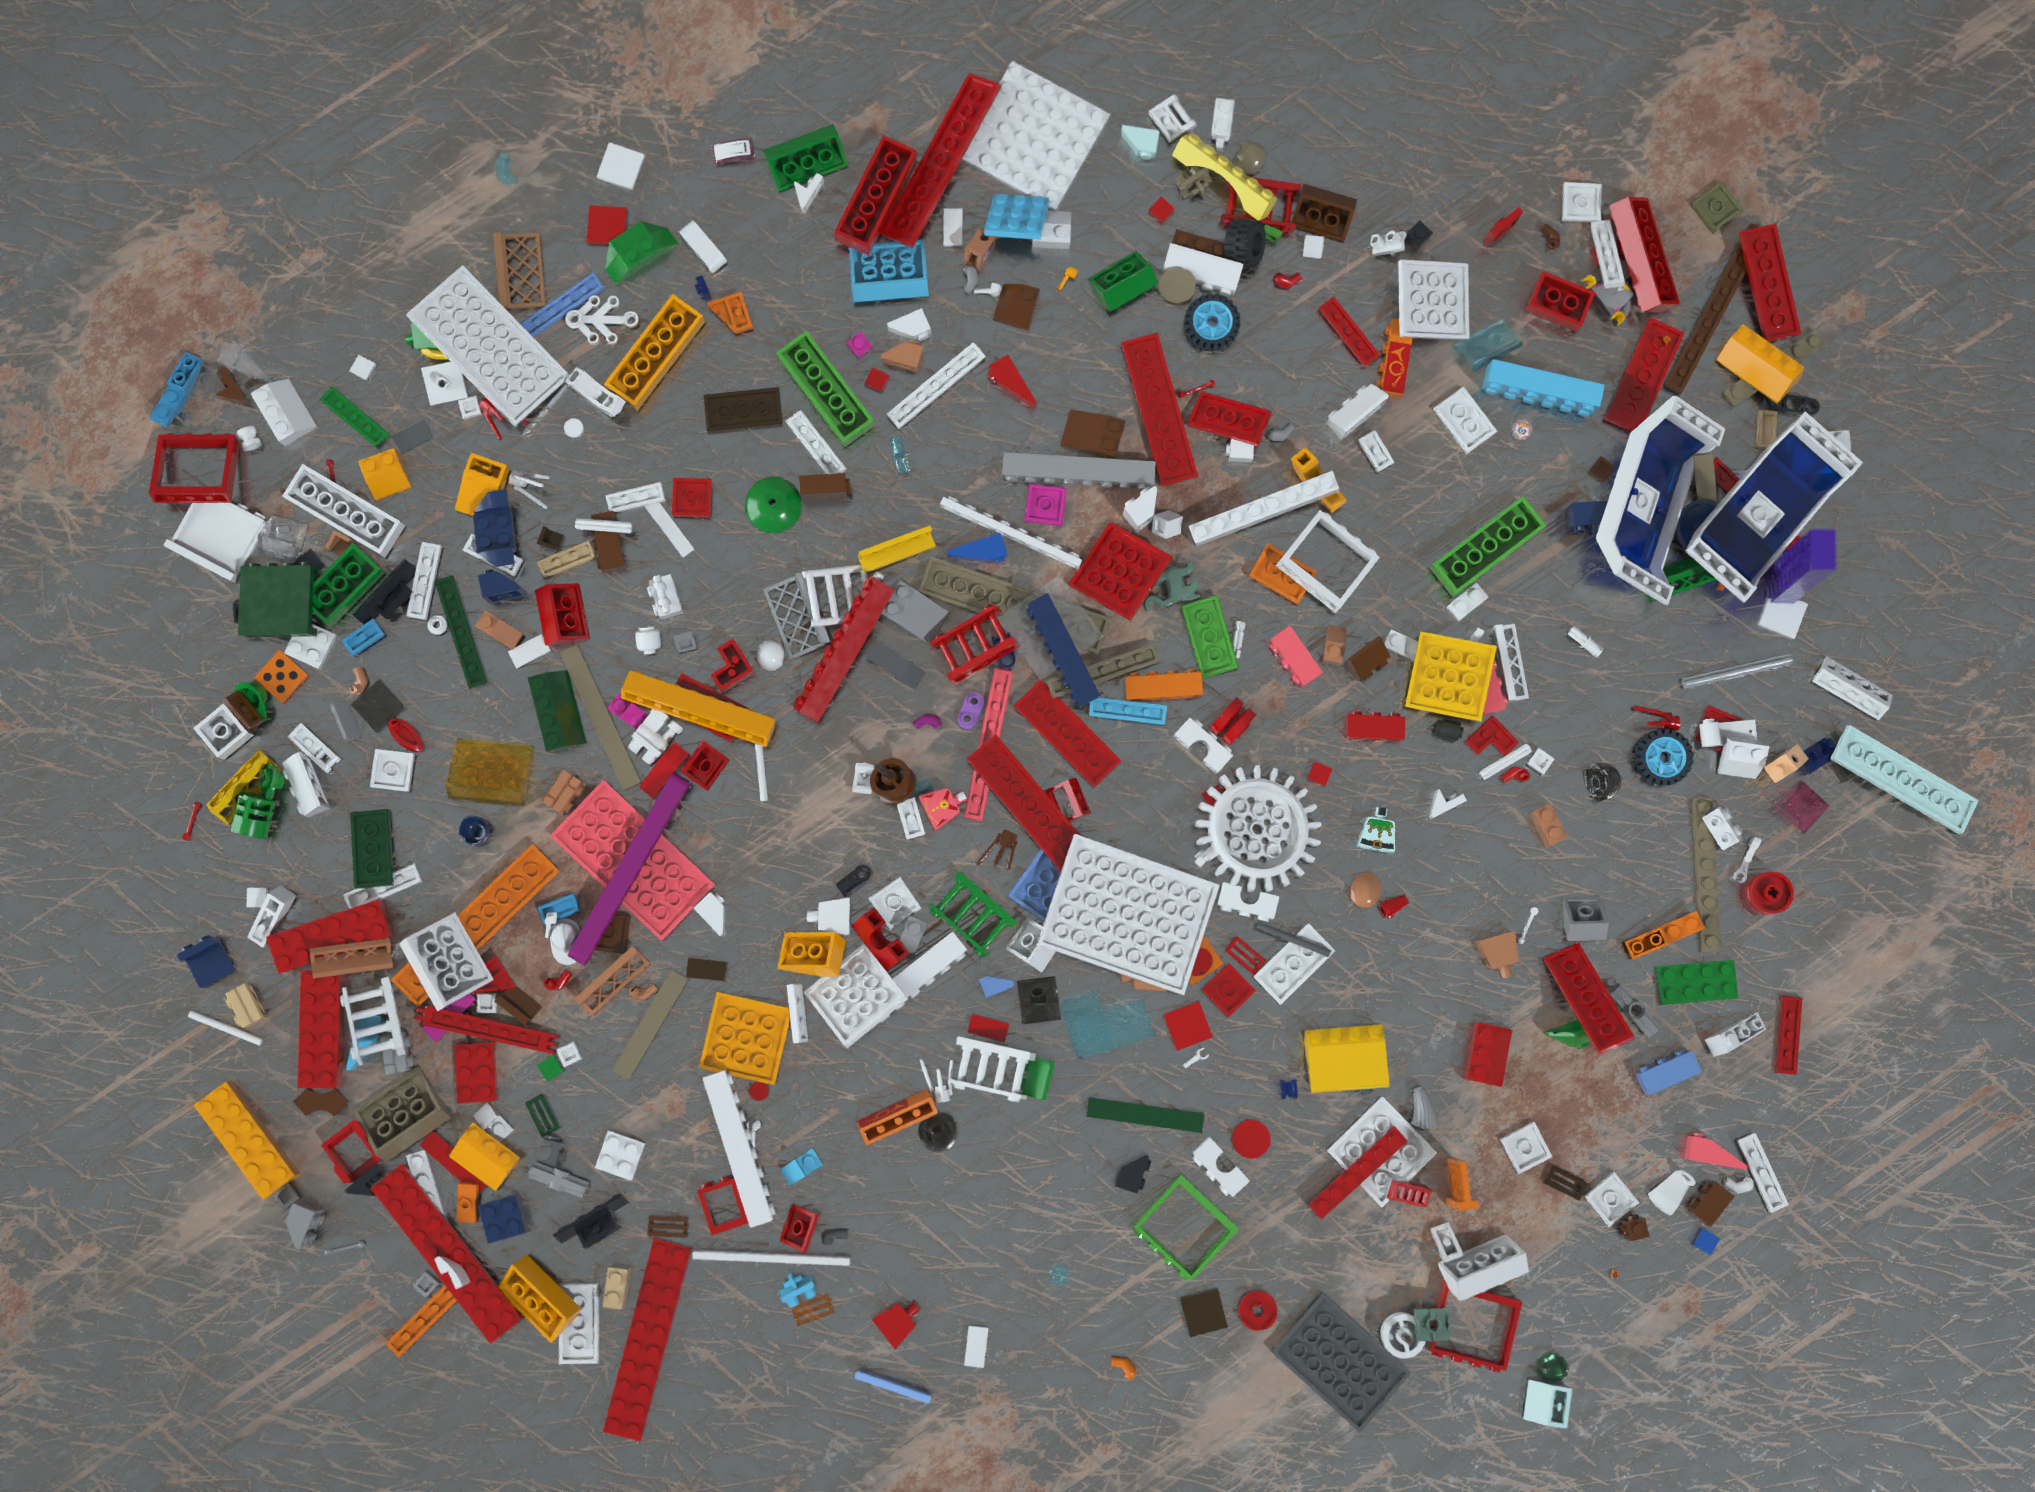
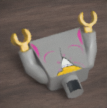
M1588 275L1582 282H1587L1588 286L1586 288H1591V291L1596 292L1593 301L1608 320L1616 319L1618 321L1617 326H1619L1629 314L1632 305L1631 297L1634 294L1630 290L1633 283L1631 276L1629 275L1624 279V286L1605 289L1602 275Z

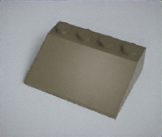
M419 1066L353 1110L361 1127L366 1132V1137L375 1155L385 1162H388L451 1118L445 1104Z

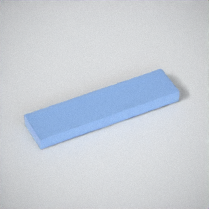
M857 1369L854 1377L855 1379L928 1404L932 1394L861 1369Z

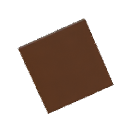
M615 914L595 951L624 954L627 951L631 916Z

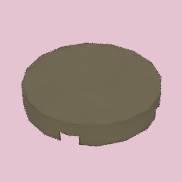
M1175 266L1164 270L1160 276L1158 287L1165 299L1170 302L1181 303L1193 296L1196 289V280L1189 270L1186 271L1182 267Z

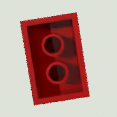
M579 583L547 584L534 590L545 646L563 645L589 639Z
M1474 1022L1463 1079L1502 1087L1512 1036L1511 1029Z

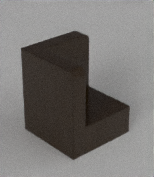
M543 526L537 544L541 548L558 553L565 536Z

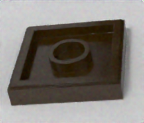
M1218 1288L1180 1298L1190 1337L1228 1328Z

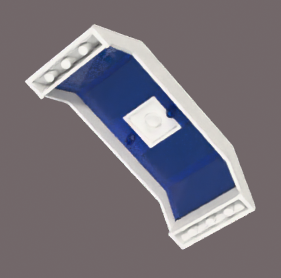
M1672 396L1630 433L1596 536V540L1613 573L1664 605L1669 604L1674 587L1669 585L1663 571V566L1694 474L1693 454L1708 453L1716 446H1720L1725 431L1724 427L1677 396Z
M1804 412L1763 451L1698 527L1690 540L1686 552L1743 603L1746 602L1757 589V584L1764 573L1829 496L1851 477L1863 462L1807 412Z

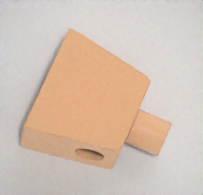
M1797 743L1768 761L1764 768L1772 780L1777 783L1799 769L1809 758ZM1792 755L1796 758L1797 762L1793 761Z

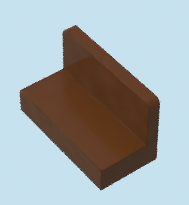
M240 690L227 696L222 701L247 731H255L264 720Z
M518 987L507 989L494 1001L523 1025H528L542 1008L540 1004Z

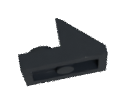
M380 1164L374 1165L344 1191L347 1194L376 1196L371 1190L372 1185L369 1182L373 1184L382 1177L380 1173L384 1171L383 1167Z

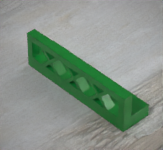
M1692 557L1663 566L1664 574L1670 586L1676 580H1682L1679 586L1674 587L1672 595L1717 580L1713 575H1708V571ZM1694 574H1700L1696 580L1690 581ZM1650 596L1651 601H1655V600H1656V599H1654L1653 597Z

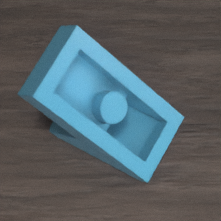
M812 1148L780 1170L791 1186L822 1166L823 1163Z

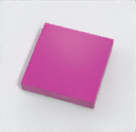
M1029 483L1024 522L1062 527L1067 488Z

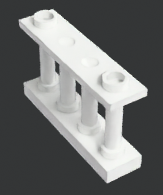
M389 977L381 978L382 986H379L378 989L349 995L346 987L342 988L343 995L340 996L342 1007H346L354 1047L350 1048L353 1060H357L359 1066L363 1065L361 1057L363 1055L391 1048L392 1050L396 1049L398 1056L406 1054L393 988ZM378 996L385 997L386 1003H383V1006L355 1013L352 1012L351 1003ZM383 1013L389 1016V1020L384 1024L356 1030L355 1020ZM385 1031L392 1032L393 1038H390V1041L363 1048L359 1047L358 1038Z
M964 1037L957 1038L956 1044L962 1045L963 1054L957 1080L948 1079V1083L954 1084L953 1088L965 1090L966 1086L1008 1096V1100L1019 1102L1020 1099L1026 1100L1027 1096L1019 1094L1025 1064H1028V1060L1035 1061L1036 1053ZM974 1048L980 1049L981 1053L975 1084L964 1082L970 1054ZM992 1052L999 1053V1063L994 1086L990 1088L983 1086L989 1055L991 1056ZM1010 1056L1017 1057L1016 1061L1018 1064L1012 1091L1008 1092L1001 1090L1007 1059L1009 1060Z

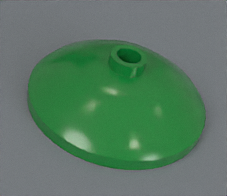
M767 477L759 480L750 488L745 499V511L748 519L757 529L766 533H780L788 530L797 522L802 510V500L797 488L791 482L781 477ZM774 499L776 501L774 505H769L770 500Z

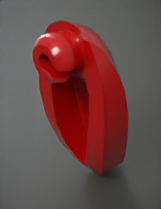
M392 718L389 721L388 729L390 734L399 745L416 753L424 750L423 741L411 724L399 718Z

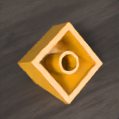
M395 448L358 461L363 477L376 501L412 488L400 453Z

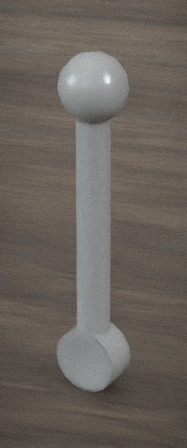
M359 1240L358 1243L326 1250L324 1253L327 1255L355 1247L362 1248L365 1246V1242Z

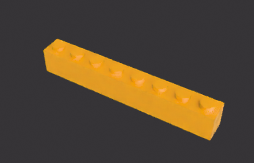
M629 670L621 688V699L767 747L775 728L776 719L767 714L762 715L749 708H741L731 702H723L713 696H705L695 690H688L677 684H670L659 678L646 676L641 672Z

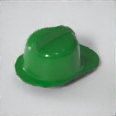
M256 680L249 683L239 682L234 688L235 692L240 690L264 720L261 723H263L267 716L264 705L267 699L266 690Z

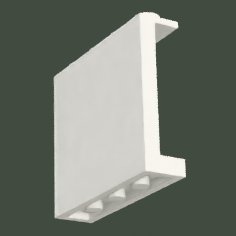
M192 503L172 540L167 539L163 546L236 584L240 577L241 566L247 565L269 523L264 521L265 517L257 512H254V514L247 512L249 508L240 503L237 506L232 503Z

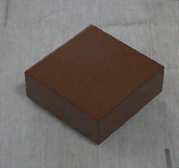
M1600 456L1588 472L1604 483L1615 469V466Z

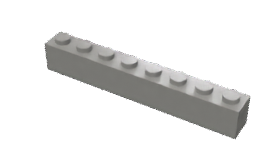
M1004 452L1002 478L1008 482H1017V479L1025 480L1026 483H1036V481H1044L1045 484L1063 482V485L1082 483V486L1091 487L1093 484H1101V487L1104 488L1118 485L1122 489H1130L1131 486L1144 490L1147 487H1154L1156 461Z

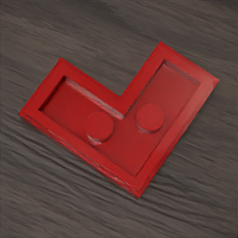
M1493 715L1464 741L1477 755L1492 743L1504 756L1519 743Z

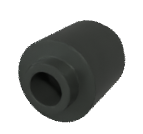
M1446 719L1437 720L1434 734L1439 735V738L1457 741L1458 738H1462L1464 727H1460L1461 723Z

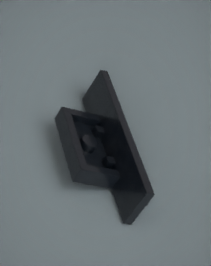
M404 558L355 611L353 616L362 624H366L370 620L375 619L379 613L386 620L394 615L397 608L413 592L406 584L415 575L416 568Z
M621 1193L614 1195L609 1201L594 1207L586 1215L579 1216L568 1226L561 1227L553 1236L562 1244L573 1236L578 1235L582 1246L587 1249L620 1229L612 1213L629 1202Z

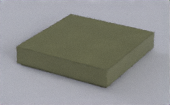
M1721 181L1690 204L1712 234L1744 211Z

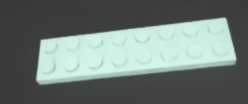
M1851 725L1845 727L1830 758L1957 834L1964 833L1979 801Z

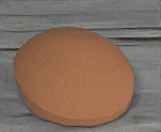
M1369 872L1356 876L1350 888L1353 902L1362 908H1368L1376 904L1382 890L1381 882L1376 875Z

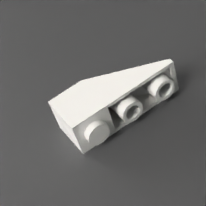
M1758 1012L1716 1032L1706 1038L1705 1041L1713 1057L1729 1053L1765 1031L1766 1027Z

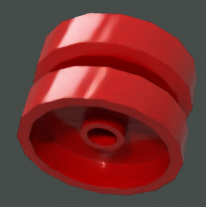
M1238 697L1230 703L1209 728L1217 735L1226 727L1228 730L1222 736V740L1229 746L1237 737L1239 738L1250 726L1249 723L1257 715L1251 708H1247L1240 716L1238 712L1243 708L1244 702Z
M1764 872L1754 875L1747 882L1744 897L1747 905L1753 911L1764 915L1777 914L1785 911L1791 905L1794 898V888L1791 881L1785 875L1779 872Z

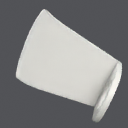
M1677 1170L1649 1192L1648 1196L1657 1208L1672 1216L1689 1187L1694 1186L1696 1181L1687 1172Z

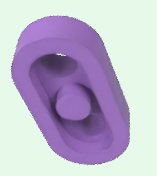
M972 692L966 696L958 715V724L961 728L969 730L976 725L984 705V699L981 694ZM973 698L978 700L976 705L971 704ZM965 716H969L971 721L966 723L963 719Z

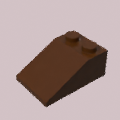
M1070 409L1060 446L1102 458L1115 459L1126 420Z

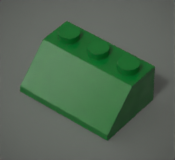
M1137 251L1088 278L1101 302L1109 311L1119 308L1125 302L1135 299L1139 294L1152 289L1153 286L1158 284L1152 265Z

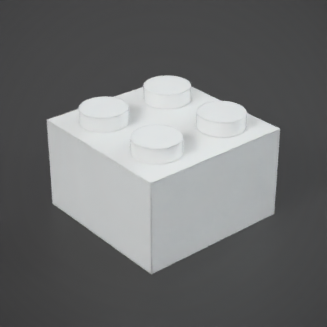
M224 703L193 728L217 758L223 760L254 736L250 730L247 731Z

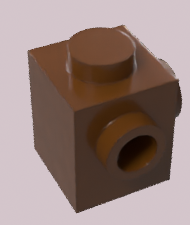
M1633 1214L1627 1216V1219L1621 1220L1622 1226L1620 1228L1625 1240L1635 1241L1650 1237L1644 1217Z

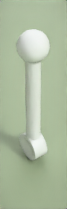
M1536 907L1530 909L1531 915L1526 923V926L1521 934V937L1517 939L1518 944H1523L1525 942L1524 937L1533 920L1534 915L1538 914V909Z

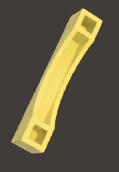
M1189 133L1182 136L1172 156L1186 166L1205 167L1223 176L1237 192L1244 210L1257 220L1266 218L1278 199L1270 190L1259 185L1256 179L1247 176L1241 168L1230 163L1228 158L1218 154L1212 146L1202 142L1196 134Z

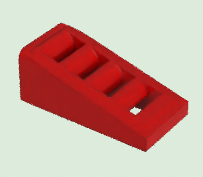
M1392 1180L1387 1199L1419 1207H1427L1432 1190L1425 1184ZM1401 1187L1399 1195H1396L1398 1188Z

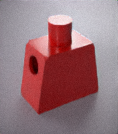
M914 1301L906 1308L901 1302H898L872 1317V1321L892 1347L896 1349L917 1325L913 1317L921 1309Z

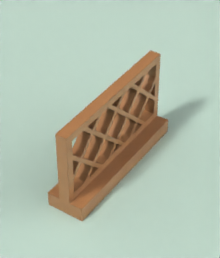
M493 233L499 303L506 310L544 307L545 294L539 233ZM528 238H536V245L532 249H529L524 244ZM514 239L518 245L513 250H510L506 246L505 240ZM520 246L529 252L523 259L515 254ZM531 254L538 260V263L533 268L525 262ZM512 255L520 261L514 269L507 264V260ZM522 264L530 270L525 277L516 272ZM532 273L539 277V282L535 286L527 281ZM513 274L521 279V282L516 287L509 283V278ZM524 282L532 288L526 296L518 290ZM535 291L541 296V302L533 303L528 298ZM515 292L523 298L520 303L511 304L510 297Z

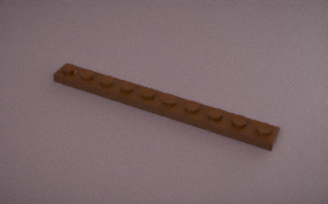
M1750 223L1746 230L1757 228L1759 226ZM1739 242L1664 384L1665 387L1678 394H1682L1747 271L1741 242Z

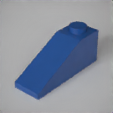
M1001 533L946 551L948 558L984 563L994 562L999 564L1006 561L1005 558L1008 557Z

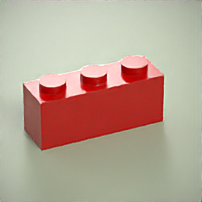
M1351 711V714L1345 716V739L1402 742L1405 740L1406 717H1401L1400 713H1389V716H1381V712H1370V715H1362L1361 711Z

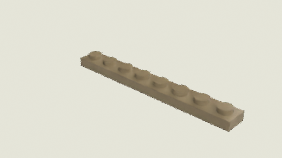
M1692 798L1698 915L1705 928L1699 931L1700 952L1721 951L1715 838L1703 821V817L1713 811V799Z

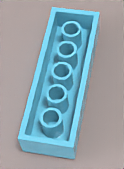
M1493 359L1485 370L1481 390L1486 391L1490 395L1501 394L1507 399L1519 398L1523 399L1525 403L1533 404L1536 402L1546 408L1558 407L1563 412L1575 411L1581 416H1589L1600 407L1605 385Z

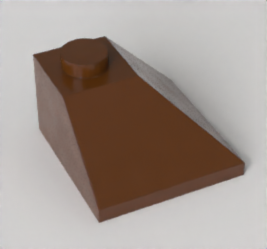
M1003 284L993 320L1029 330L1040 295V289L1024 284Z

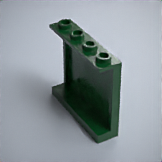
M285 562L283 566H278L277 563H266V566L249 563V566H241L238 635L244 637H317V629L311 626L314 571H320V568L313 566V563L301 562V565Z

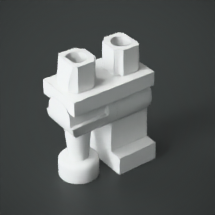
M654 709L650 711L651 713L634 732L632 735L633 739L628 746L635 754L642 747L646 748L648 751L642 759L649 765L660 759L668 750V743L675 733L680 734L684 730L671 720L668 724L669 729L663 735L659 734L670 718L665 713Z

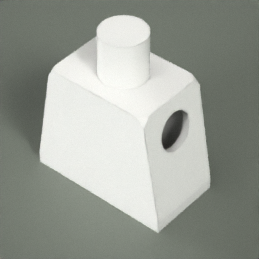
M844 898L819 902L818 911L807 910V922H818V930L836 932L837 934L850 936L851 899Z

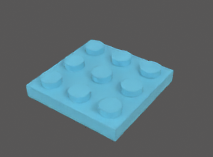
M994 194L984 229L985 236L1041 240L1050 204L1049 198Z

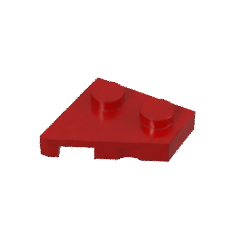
M497 956L484 963L494 980L473 991V994L515 989L517 987Z

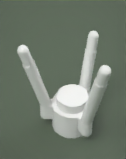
M513 470L509 477V484L514 486L513 489L521 492L544 509H547V505L522 489V487H526L527 483L539 487L544 486L542 483L530 480L528 477L547 480L550 477L523 470L520 472Z
M921 1059L920 1064L931 1091V1098H935V1103L950 1101V1095H953L952 1083H948V1088L946 1085H942L940 1069H937L938 1086H935L934 1090L927 1068ZM953 1060L950 1061L948 1079H953Z

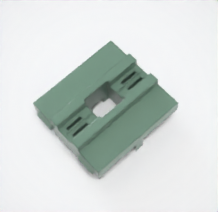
M1448 1308L1414 1309L1416 1341H1450L1451 1326ZM1429 1321H1436L1435 1329H1430Z

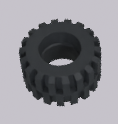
M1233 219L1225 235L1224 253L1226 259L1242 263L1243 267L1255 268L1263 257L1266 245V233L1263 223L1260 220Z

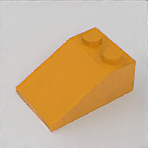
M785 932L777 968L779 970L819 977H839L846 941L836 932Z

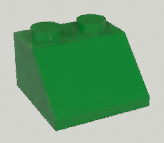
M1035 1057V1061L1028 1060V1064H1025L1024 1071H1027L1026 1079L1022 1078L1020 1090H1023L1022 1094L1046 1100L1055 1062Z

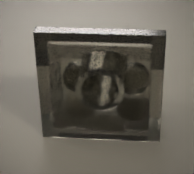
M1055 976L1017 981L1022 1025L1061 1020Z

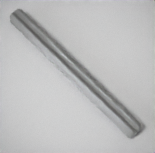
M1788 653L1682 678L1681 684L1684 689L1782 667L1792 664L1793 657Z

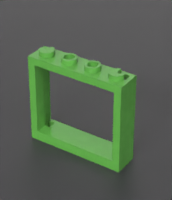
M1181 1174L1133 1225L1136 1229L1134 1233L1141 1240L1146 1238L1150 1242L1148 1246L1156 1254L1160 1251L1165 1256L1163 1260L1170 1267L1174 1264L1179 1269L1177 1273L1185 1281L1187 1278L1192 1281L1239 1230L1232 1221ZM1179 1185L1185 1188L1227 1228V1231L1190 1271L1142 1227Z

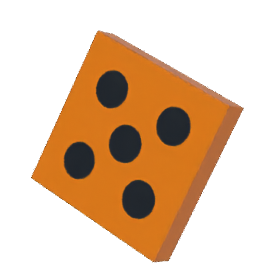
M279 649L253 678L283 704L309 675Z

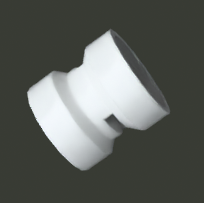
M247 426L237 431V436L242 441L243 451H251L262 445L260 439L256 437L257 431L254 426Z

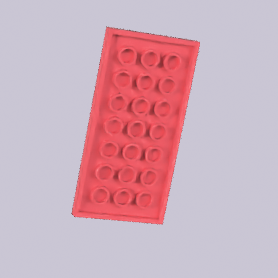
M602 780L550 836L606 888L645 818L605 780ZM661 835L622 904L663 941L716 884L667 838Z

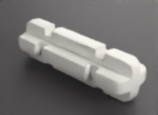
M1236 621L1235 631H1233L1232 645L1236 658H1239L1241 653L1243 631L1246 625L1243 621Z

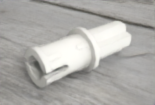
M1573 626L1569 630L1568 635L1581 644L1580 648L1586 649L1595 658L1604 650L1603 647L1591 639L1590 635L1586 636L1578 628Z

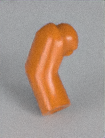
M1112 1356L1111 1366L1122 1368L1127 1379H1134L1137 1370L1131 1360Z

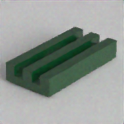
M544 1094L525 1102L541 1137H545L560 1129ZM538 1100H541L554 1126L553 1128H551ZM532 1103L535 1104V1106H536V1108H537V1110H538V1112H539V1114H540V1116H541V1118H542V1120H543V1122H544V1124H545V1126H546V1128H547V1131H544V1129H543V1127H542V1125H541V1123H540V1121H539V1119H538V1117H537V1115H536V1113H535V1111H534V1109H533V1107H532V1105H531Z

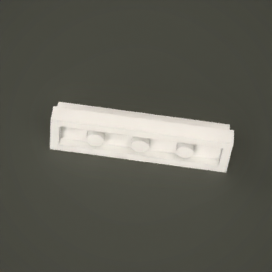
M1515 624L1495 625L1491 629L1494 645L1497 646V661L1503 692L1507 702L1528 699L1529 695ZM1511 629L1512 638L1509 642L1505 640L1504 630ZM1508 646L1515 650L1516 656L1513 660L1509 659ZM1512 665L1519 670V675L1516 679L1512 677ZM1515 684L1522 688V696H1516Z
M1827 656L1823 660L1821 669L1813 677L1814 683L1877 720L1890 708L1892 694Z

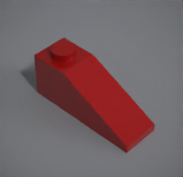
M1009 355L988 366L989 372L987 375L992 383L996 382L998 387L1033 409L1037 407L1035 398Z
M674 742L661 756L639 788L654 800L664 788L673 772L677 774L691 755Z

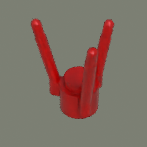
M484 397L479 403L483 409L481 412L487 418L497 438L501 440L502 437L490 415L495 414L501 421L504 418L500 415L498 409ZM523 419V420L521 421V422H523L524 424L527 423V421H526L525 419Z
M1636 705L1633 706L1636 710L1664 716L1661 721L1647 722V725L1661 726L1662 729L1675 731L1680 729V717L1672 715V712H1662Z

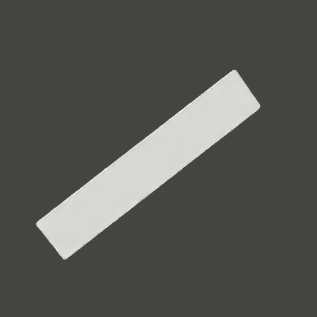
M660 503L645 506L682 557H685L694 550Z

